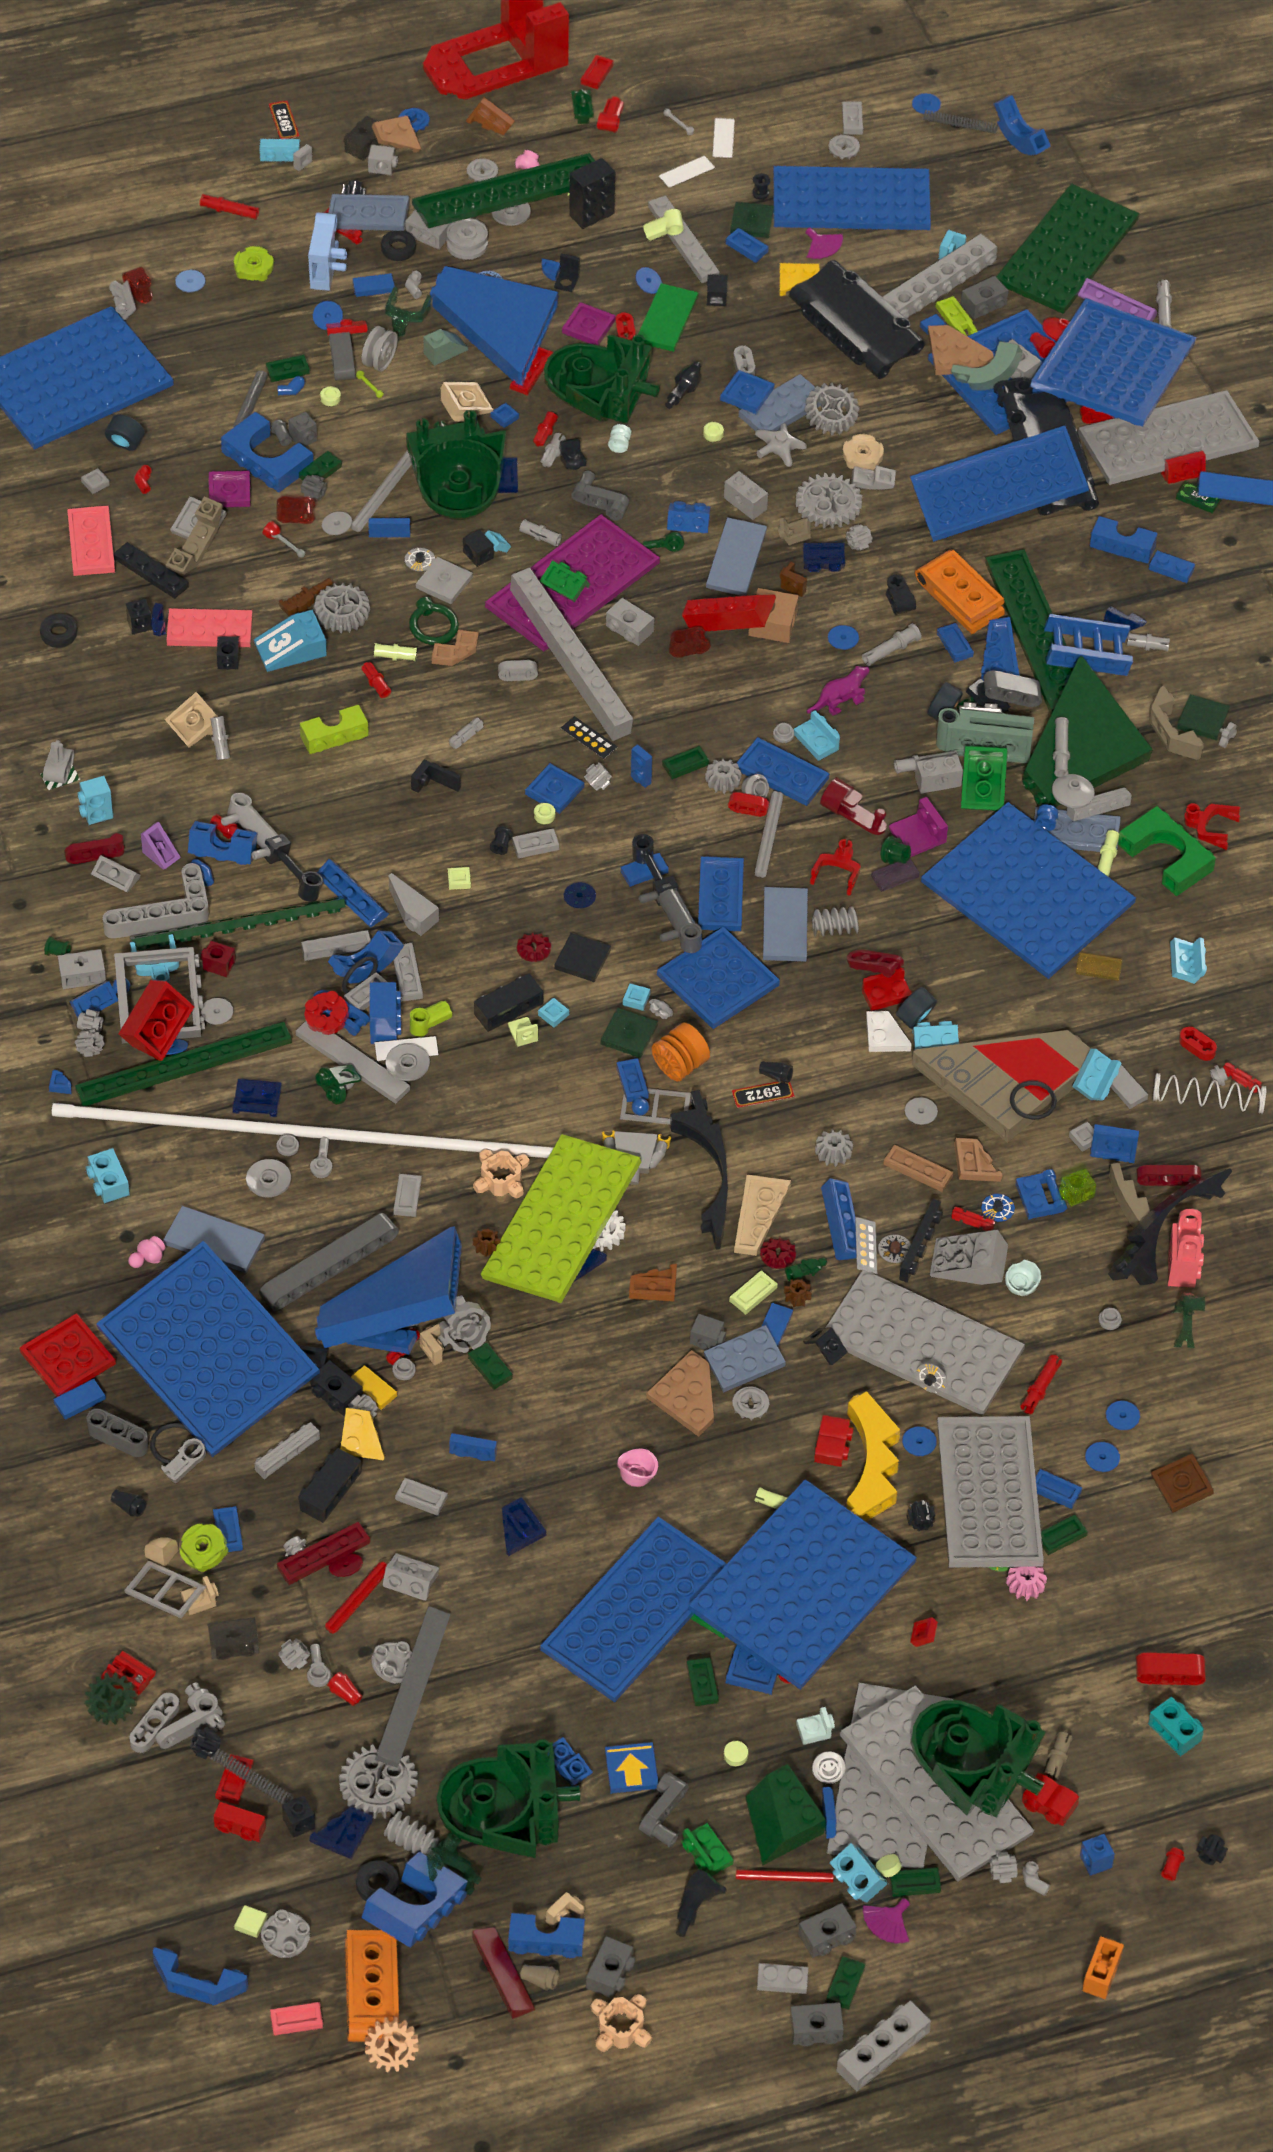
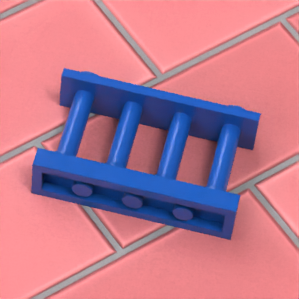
M1049 614L1044 631L1053 632L1054 644H1051L1046 657V664L1074 668L1078 658L1083 656L1093 671L1127 676L1133 663V658L1130 655H1123L1122 643H1125L1130 626ZM1062 634L1074 635V647L1063 646ZM1082 637L1094 638V650L1083 649ZM1102 640L1114 641L1115 653L1103 652Z

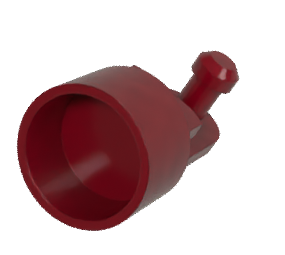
M837 777L833 779L826 788L820 805L837 815H842L874 835L884 834L887 828V824L883 820L886 817V812L883 809H876L874 814L858 805L862 799L861 793Z

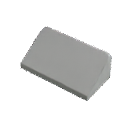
M101 855L91 875L127 893L141 876Z

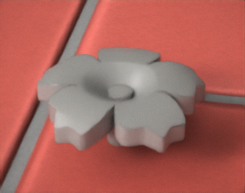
M651 999L649 1001L651 1004L649 1010L655 1013L656 1016L667 1019L673 1015L672 1009L665 1002L658 999Z

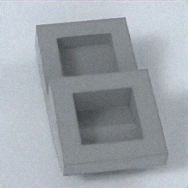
M854 466L851 484L856 483L857 488L891 489L895 485L896 471L876 466L874 471Z

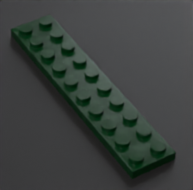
M590 153L412 198V205L426 227L430 229L568 193L570 173L595 160Z
M1025 549L986 557L985 564L997 592L1004 598L1003 606L1008 617H1010L1011 624L1035 680L1040 682L1041 694L1052 715L1074 668L1046 664V657L1051 644H1054L1053 632L1044 631L1049 614H1053ZM1062 636L1063 646H1067Z

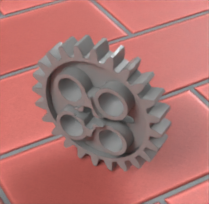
M824 473V477L821 478L816 474L815 480L809 477L808 482L803 481V486H799L796 493V507H798V513H802V518L808 517L810 523L815 521L816 527L821 523L823 528L830 525L834 529V524L842 527V522L849 524L850 519L855 520V516L859 515L862 508V495H860V489H856V483L850 484L849 478L844 481L843 475L835 478V473L831 477Z
M372 1744L371 1751H367L362 1747L361 1755L353 1752L354 1760L346 1759L347 1766L341 1767L342 1774L339 1775L341 1782L340 1791H343V1799H348V1807L355 1805L356 1813L363 1809L365 1817L369 1812H373L375 1819L378 1813H382V1816L386 1818L388 1811L396 1815L395 1808L403 1811L404 1803L411 1804L410 1796H415V1788H418V1780H416L417 1771H414V1763H409V1756L401 1757L398 1768L387 1764L383 1769L382 1779H380L381 1769L385 1763L375 1760L378 1750ZM368 1766H375L376 1768H375V1769H368L367 1767H368ZM391 1773L399 1774L398 1776H390ZM375 1783H377L375 1796L370 1798L375 1791ZM360 1786H366V1787H368V1788H366V1789H359L358 1787H360ZM383 1793H389V1794H391V1795L386 1796V1797H385V1796H381V1794H383Z

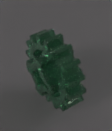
M105 1673V1679L101 1680L97 1676V1684H89L92 1691L85 1692L86 1697L89 1698V1700L85 1701V1705L89 1707L88 1713L91 1716L94 1715V1719L97 1722L102 1719V1722L108 1725L109 1720H112L114 1725H117V1719L121 1718L123 1721H126L125 1714H133L130 1707L137 1706L136 1701L132 1699L137 1697V1693L133 1690L134 1685L132 1682H128L126 1676L120 1678L118 1673H114L113 1677L110 1678L108 1673ZM114 1685L120 1686V1687H122L124 1690H122L121 1688H120V1689H116V1688L114 1687ZM111 1693H112V1694H113V1697H112V1701H111V1705H110L108 1701H110V1697H111ZM98 1708L107 1709L108 1713L102 1712Z

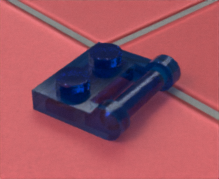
M238 1079L232 1112L240 1114V1112L270 1114V1117H277L282 1083Z

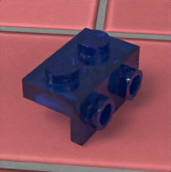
M803 543V569H808L809 572H819L821 569L838 572L841 569H845L844 543Z

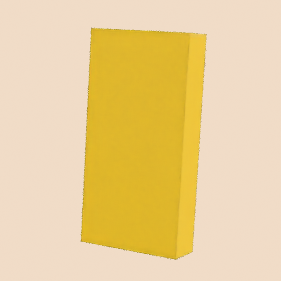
M365 1365L351 1376L353 1380L363 1387V1394L370 1396L380 1410L397 1397V1391Z

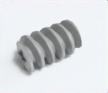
M850 906L848 912H846L845 908L841 907L839 914L836 908H832L831 913H829L828 909H823L822 915L818 909H815L812 917L813 935L816 937L817 931L820 930L821 935L825 936V932L828 930L830 935L833 936L834 929H837L839 935H842L843 928L846 929L848 934H850L851 928H854L856 933H858V918L854 908Z
M399 1811L389 1821L384 1836H387V1839L391 1842L396 1840L398 1846L404 1845L406 1851L412 1850L413 1855L421 1852L430 1857L439 1840L438 1838H433L435 1831L432 1829L426 1834V1825H423L418 1830L419 1822L415 1820L410 1825V1816H406L401 1820L402 1812Z

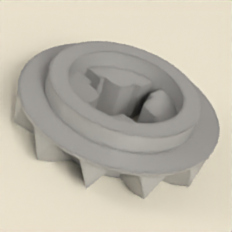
M849 135L835 136L829 142V152L834 155V158L839 156L841 160L844 157L850 160L851 156H856L860 149L857 139Z
M477 159L472 161L467 167L469 179H474L475 182L497 177L498 167L491 160ZM481 168H483L485 174H481Z
M745 1387L736 1392L733 1397L732 1406L735 1413L740 1414L742 1419L746 1417L752 1421L756 1417L761 1419L762 1415L767 1413L769 1398L759 1388ZM749 1398H751L754 1404L752 1409L747 1405Z

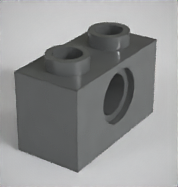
M993 276L962 290L961 305L973 319H976L1007 305L1008 290Z
M843 1903L799 1923L798 1935L811 1957L814 1958L818 1955L824 1956L839 1945L845 1946L851 1943L856 1936L857 1926ZM824 1931H832L833 1934L828 1935Z
M605 1937L586 1977V1989L614 1999L616 1992H621L624 1987L626 1972H630L634 1966L636 1958L633 1957V1947ZM616 1967L617 1970L610 1971L607 1968Z
M840 2003L791 2007L790 2023L793 2045L810 2046L813 2043L823 2042L825 2044H835L843 2040L844 2029ZM820 2024L822 2027L814 2028L811 2025Z

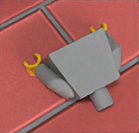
M613 1130V1134L607 1136L605 1131L602 1132L604 1147L640 1157L642 1163L632 1178L631 1185L639 1184L640 1173L648 1174L650 1169L655 1168L665 1156L666 1150L670 1147L671 1142L670 1136L667 1140L661 1139L662 1134H659L657 1139V1134L618 1132Z

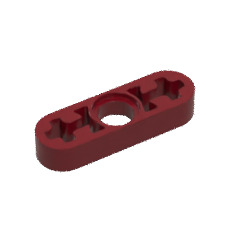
M1143 1165L1136 1171L1137 1182L1144 1186H1186L1202 1176L1201 1168L1195 1165Z

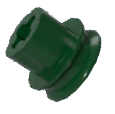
M889 836L882 845L881 860L890 865H894L897 862L905 864L910 859L911 847L903 844L900 838Z

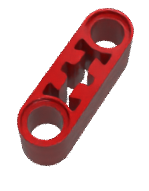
M1141 1653L1136 1657L1137 1681L1142 1684L1201 1685L1206 1681L1205 1658L1199 1654Z

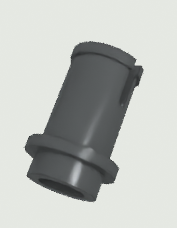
M282 420L274 421L271 424L272 433L276 434L281 446L289 445L292 442V437L286 429V423Z

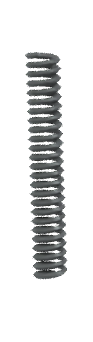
M927 109L922 119H925V121L931 120L934 123L937 121L940 124H952L955 127L970 128V130L976 129V131L991 132V134H996L998 130V124L996 126V123H994L993 126V122H991V125L988 122L987 125V121H985V124L982 121L981 124V120L978 123L977 119L975 123V119L972 122V118H970V121L967 118L966 121V117L963 120L962 116L960 120V116L957 119V115L954 119V115L951 118V114H949L948 118V114L945 117V113H943L942 117V112L940 116L939 112H937L936 116V111L934 115L933 111H931L930 115V110H928L927 114Z
M256 372L233 428L242 422L241 420H245L251 415L268 377L266 372Z
M220 1748L211 1757L213 1761L220 1763V1766L223 1765L230 1772L233 1771V1774L236 1773V1776L239 1775V1778L242 1777V1780L249 1781V1784L252 1783V1786H255L258 1790L265 1792L274 1800H278V1803L281 1802V1805L288 1803L287 1801L291 1793L285 1799L288 1794L287 1791L281 1798L285 1791L284 1789L279 1794L280 1787L275 1793L278 1785L275 1786V1783H273L269 1788L272 1782L270 1781L266 1786L268 1779L262 1785L265 1777L262 1778V1775H260L256 1780L259 1773L253 1778L256 1773L255 1771L249 1777L252 1769L249 1770V1767H247L243 1772L246 1767L244 1765L240 1770L243 1763H240L236 1769L239 1761L236 1762L235 1758L230 1764L233 1759L232 1756L227 1762L230 1754L227 1755L226 1752L223 1754V1750L217 1756Z

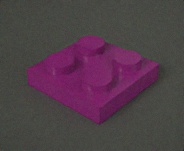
M580 302L562 327V333L589 344L599 345L614 324L615 315Z
M250 471L209 472V499L221 503L223 507H250Z

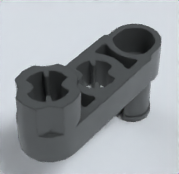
M584 471L579 483L575 485L572 491V498L582 504L606 510V515L614 521L622 519L629 505V499L623 494L591 486L595 475L591 471Z
M670 1772L665 1773L657 1786V1790L663 1795L643 1818L639 1825V1830L651 1838H657L671 1848L675 1844L678 1834L663 1826L662 1823L683 1799L689 1785Z

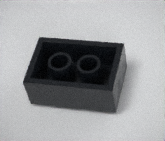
M603 158L570 173L569 216L582 229L615 214L616 171Z

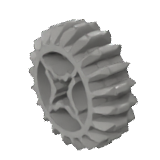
M825 383L822 384L821 388L817 386L814 391L809 393V397L805 402L804 410L807 413L806 419H810V426L816 425V431L822 429L823 435L827 431H830L831 436L834 435L835 431L839 435L843 430L847 432L850 427L854 426L858 418L859 406H857V399L853 398L854 392L848 393V387L841 389V384L837 385V387H834L833 383H830L829 387ZM818 402L822 404V410L820 412L818 411L816 405ZM844 406L847 410L846 416L842 414V407Z
M334 583L332 588L327 586L325 591L320 590V594L315 599L314 611L316 619L320 625H324L325 630L331 628L332 632L339 630L342 633L343 630H347L350 633L352 628L358 630L359 626H364L365 621L369 617L370 605L365 592L360 591L359 587L353 588L352 584L345 586L344 583L341 586H337Z

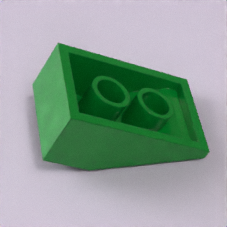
M965 746L961 809L998 811L1004 806L1008 748Z

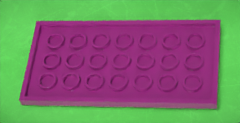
M599 515L530 567V569L540 581L552 561L558 564L563 562L571 568L570 571L574 573L579 571L587 576L586 580L589 582L590 587H584L575 602L542 585L573 630L660 563V557L606 517ZM511 582L485 601V607L542 651H546L549 648L510 591Z

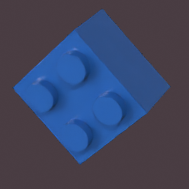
M396 982L370 983V1043L375 1044V1042L397 1040V1035H401V991H396Z

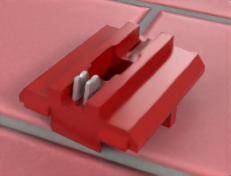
M122 1651L107 1666V1669L101 1675V1680L114 1687L115 1692H121L133 1700L150 1684L149 1681L155 1677L156 1671L127 1652ZM126 1673H129V1674L132 1673V1674H134V1675L129 1678V1677H127L125 1674H126Z

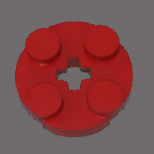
M329 991L320 993L305 1003L304 1014L307 1025L312 1031L322 1032L323 1035H331L343 1029L347 1017H349V1010L346 1001L337 992ZM325 1010L331 1011L329 1017H326V1015L321 1016V1014Z

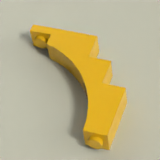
M866 1391L860 1396H854L848 1402L847 1415L854 1423L862 1439L866 1464L860 1482L847 1499L846 1505L848 1510L865 1522L896 1504L897 1490L887 1479L898 1472L899 1460L888 1448L898 1443L900 1437V1429Z

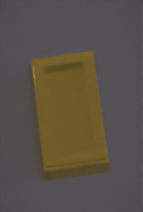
M1079 953L1076 974L1119 981L1122 959Z

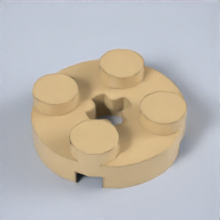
M858 434L853 436L852 440H847L844 443L843 458L846 461L847 467L851 469L856 466L875 470V467L879 466L883 459V445L881 442L879 444L875 441V437L871 435Z

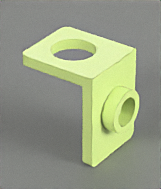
M528 1017L508 1022V1027L517 1047L538 1041L537 1024L532 1025Z

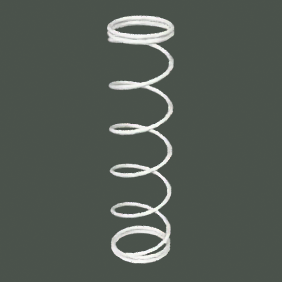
M1156 1073L1153 1091V1101H1157L1158 1099L1161 1102L1163 1100L1168 1089V1086L1170 1084V1081L1174 1077L1176 1082L1178 1101L1180 1104L1184 1102L1192 1081L1195 1080L1197 1086L1198 1100L1201 1107L1205 1104L1213 1083L1216 1082L1219 1104L1221 1109L1225 1108L1234 1085L1236 1084L1238 1088L1239 1102L1242 1112L1246 1110L1255 1087L1258 1088L1260 1098L1259 1114H1263L1264 1112L1266 1086H1262L1260 1091L1259 1086L1255 1085L1252 1088L1246 1105L1243 1109L1240 1088L1238 1083L1235 1082L1231 1086L1226 1101L1222 1107L1219 1084L1216 1080L1212 1081V1083L1210 1084L1205 1099L1201 1104L1199 1085L1197 1079L1195 1077L1191 1079L1185 1092V1095L1183 1097V1100L1180 1101L1178 1081L1176 1076L1173 1075L1170 1077L1166 1085L1165 1091L1163 1093V1096L1160 1100V1073Z

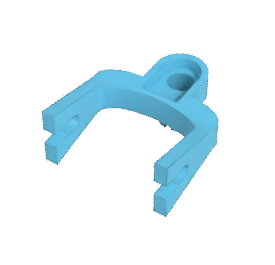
M172 934L169 935L170 949H175L176 945ZM130 942L131 952H137L135 942ZM179 962L134 966L139 976H151L152 980L167 981L169 983V972L179 968Z

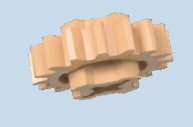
M387 2017L384 2018V2024L382 2025L376 2021L375 2030L369 2028L368 2035L370 2037H365V2045H367L365 2053L370 2054V2063L377 2061L376 2068L378 2069L385 2065L386 2072H389L393 2066L396 2071H399V2065L401 2064L407 2068L408 2059L414 2061V2052L419 2050V2045L416 2044L418 2043V2035H413L414 2027L407 2028L406 2020L399 2024L397 2017L393 2019V2022H389ZM389 2038L391 2039V2043H393L394 2050L389 2043Z

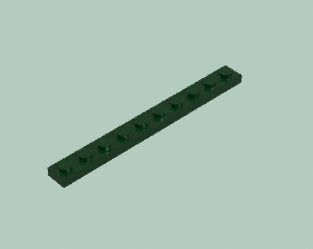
M335 897L129 938L130 942H135L137 950H144L150 948L149 945L158 943V946L169 945V935L172 934L174 940L179 939L180 942L192 940V936L200 935L201 938L214 936L213 932L222 931V934L235 932L234 928L243 927V930L256 928V924L260 923L269 926L277 924V920L281 919L290 922L298 920V916L302 915L311 918L319 916V912L328 911V914L341 911L340 908L346 906L343 897Z
M281 1022L169 1056L162 1061L156 1060L75 1085V1090L82 1107L291 1044L292 1038L285 1022Z

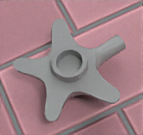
M785 423L780 425L779 431L760 429L755 432L757 437L767 443L765 447L757 451L759 458L769 453H774L782 458L786 466L790 467L792 466L791 450L807 448L803 441L794 438L788 433Z

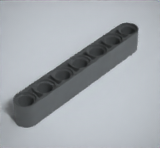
M380 1213L264 1284L259 1291V1295L272 1310L278 1311L391 1242L398 1235L399 1229L386 1214Z

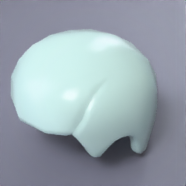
M1028 1260L1012 1264L1005 1275L1006 1286L1013 1294L1019 1296L1033 1293L1041 1281L1040 1269L1035 1263Z

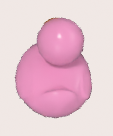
M525 150L523 155L518 156L515 160L516 169L521 168L524 170L540 166L537 161L539 155Z
M152 1236L149 1240H142L137 1246V1252L130 1254L128 1260L130 1266L139 1268L143 1265L144 1260L153 1264L159 1263L162 1259L165 1245L156 1236Z

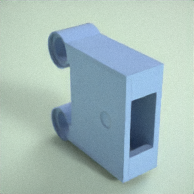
M316 213L308 254L310 289L330 291L334 270L346 271V263L336 262V259L345 260L347 258L346 250L338 248L339 243L335 240L334 233L337 227V214Z

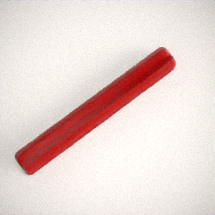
M380 1562L325 1624V1628L329 1633H337L382 1581L387 1566L385 1562Z

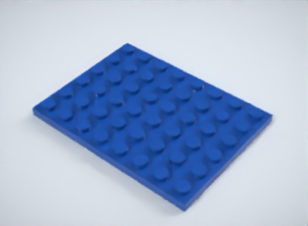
M1085 298L1033 377L1030 387L1143 427L1193 348L1196 337Z
M112 306L0 357V408L34 450L174 385L171 376Z
M1009 802L921 877V882L1048 979L1129 909L1136 900V897L1041 826L1035 825L1033 820Z
M204 1241L96 1323L97 1328L195 1439L200 1440L204 1444L205 1450L211 1457L219 1453L320 1373L319 1368Z
M804 1480L689 1604V1610L801 1690L915 1564L916 1557L810 1482Z

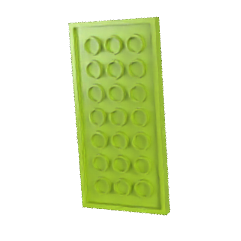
M562 1134L503 1234L501 1243L497 1245L496 1251L492 1253L481 1272L482 1279L562 1303L642 1163L640 1157Z

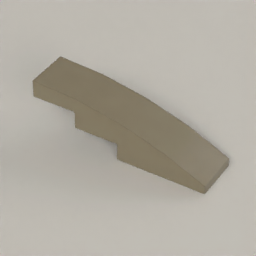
M1113 1163L1110 1166L1109 1179L1114 1194L1124 1215L1132 1227L1135 1228L1150 1212L1147 1198H1137L1133 1180L1124 1181L1120 1163Z

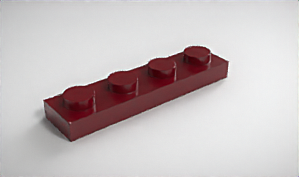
M356 1522L278 1562L277 1569L288 1585H291L370 1544V1538L360 1523Z

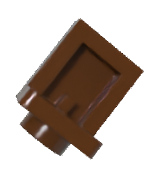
M790 562L787 567L781 570L779 576L781 588L803 597L806 593L807 578L794 573L795 563Z

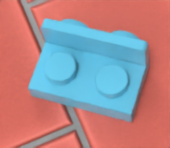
M261 139L260 161H293V154L300 148L299 139Z
M816 711L811 712V720L794 728V735L818 761L839 750V733L837 730L832 729L826 719Z
M1090 1049L1072 1087L1090 1100H1104L1109 1093V1088L1114 1078L1118 1075L1121 1062L1109 1059L1097 1049Z

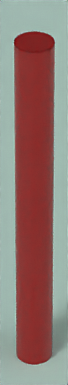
M736 1870V1880L833 1883V1873Z

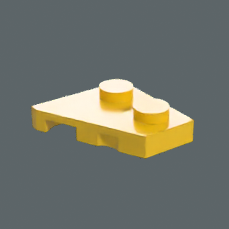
M780 263V296H785L786 291L791 290L795 285L808 280L818 273L819 264Z
M346 1408L340 1449L352 1456L385 1460V1454L382 1451L370 1411Z

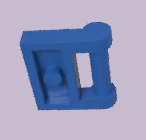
M1048 1169L1041 1174L1016 1178L1015 1184L1028 1219L1061 1213L1067 1209L1066 1202L1062 1200L1057 1187L1054 1170ZM1047 1183L1054 1202L1053 1204H1048L1041 1184Z

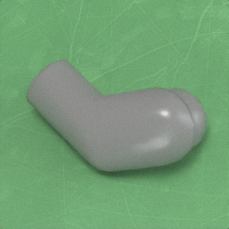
M413 271L405 283L407 290L415 299L422 295L421 290L418 288L422 275L418 271Z
M1032 1861L1027 1862L1022 1870L1025 1885L1046 1896L1050 1885L1039 1880L1038 1865Z

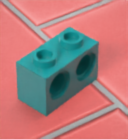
M1172 1697L1150 1712L1148 1724L1180 1757L1202 1741L1204 1729L1200 1721L1196 1718L1193 1719L1187 1713L1184 1705L1176 1702ZM1165 1716H1172L1173 1719H1169ZM1182 1732H1188L1190 1735H1184Z

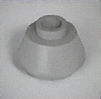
M761 774L747 777L742 783V793L766 798L769 792L767 779Z

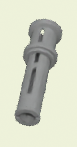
M911 623L902 632L894 633L893 638L862 654L864 663L870 666L893 651L905 649L909 643L921 640L922 637L918 627Z

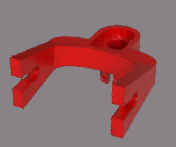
M1192 803L1186 808L1184 822L1188 827L1197 829L1199 840L1227 850L1228 834L1206 832V826L1210 819L1217 814L1239 822L1240 807L1210 804L1204 811H1200L1199 805Z
M847 839L840 840L839 847L834 855L821 854L811 870L810 884H815L822 866L840 867L852 873L848 880L849 887L847 889V895L851 896L860 874L861 866L852 860L853 844L850 840H848V844H846Z

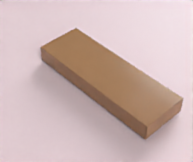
M896 1145L892 1147L884 1159L883 1165L941 1192L944 1191L953 1177L952 1171Z

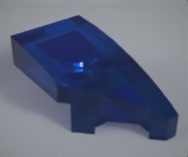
M155 603L152 612V634L161 636L166 633L165 621H163V604Z
M1112 606L1106 610L1103 621L1129 625V631L1142 627L1147 623L1146 620L1134 613L1127 616Z

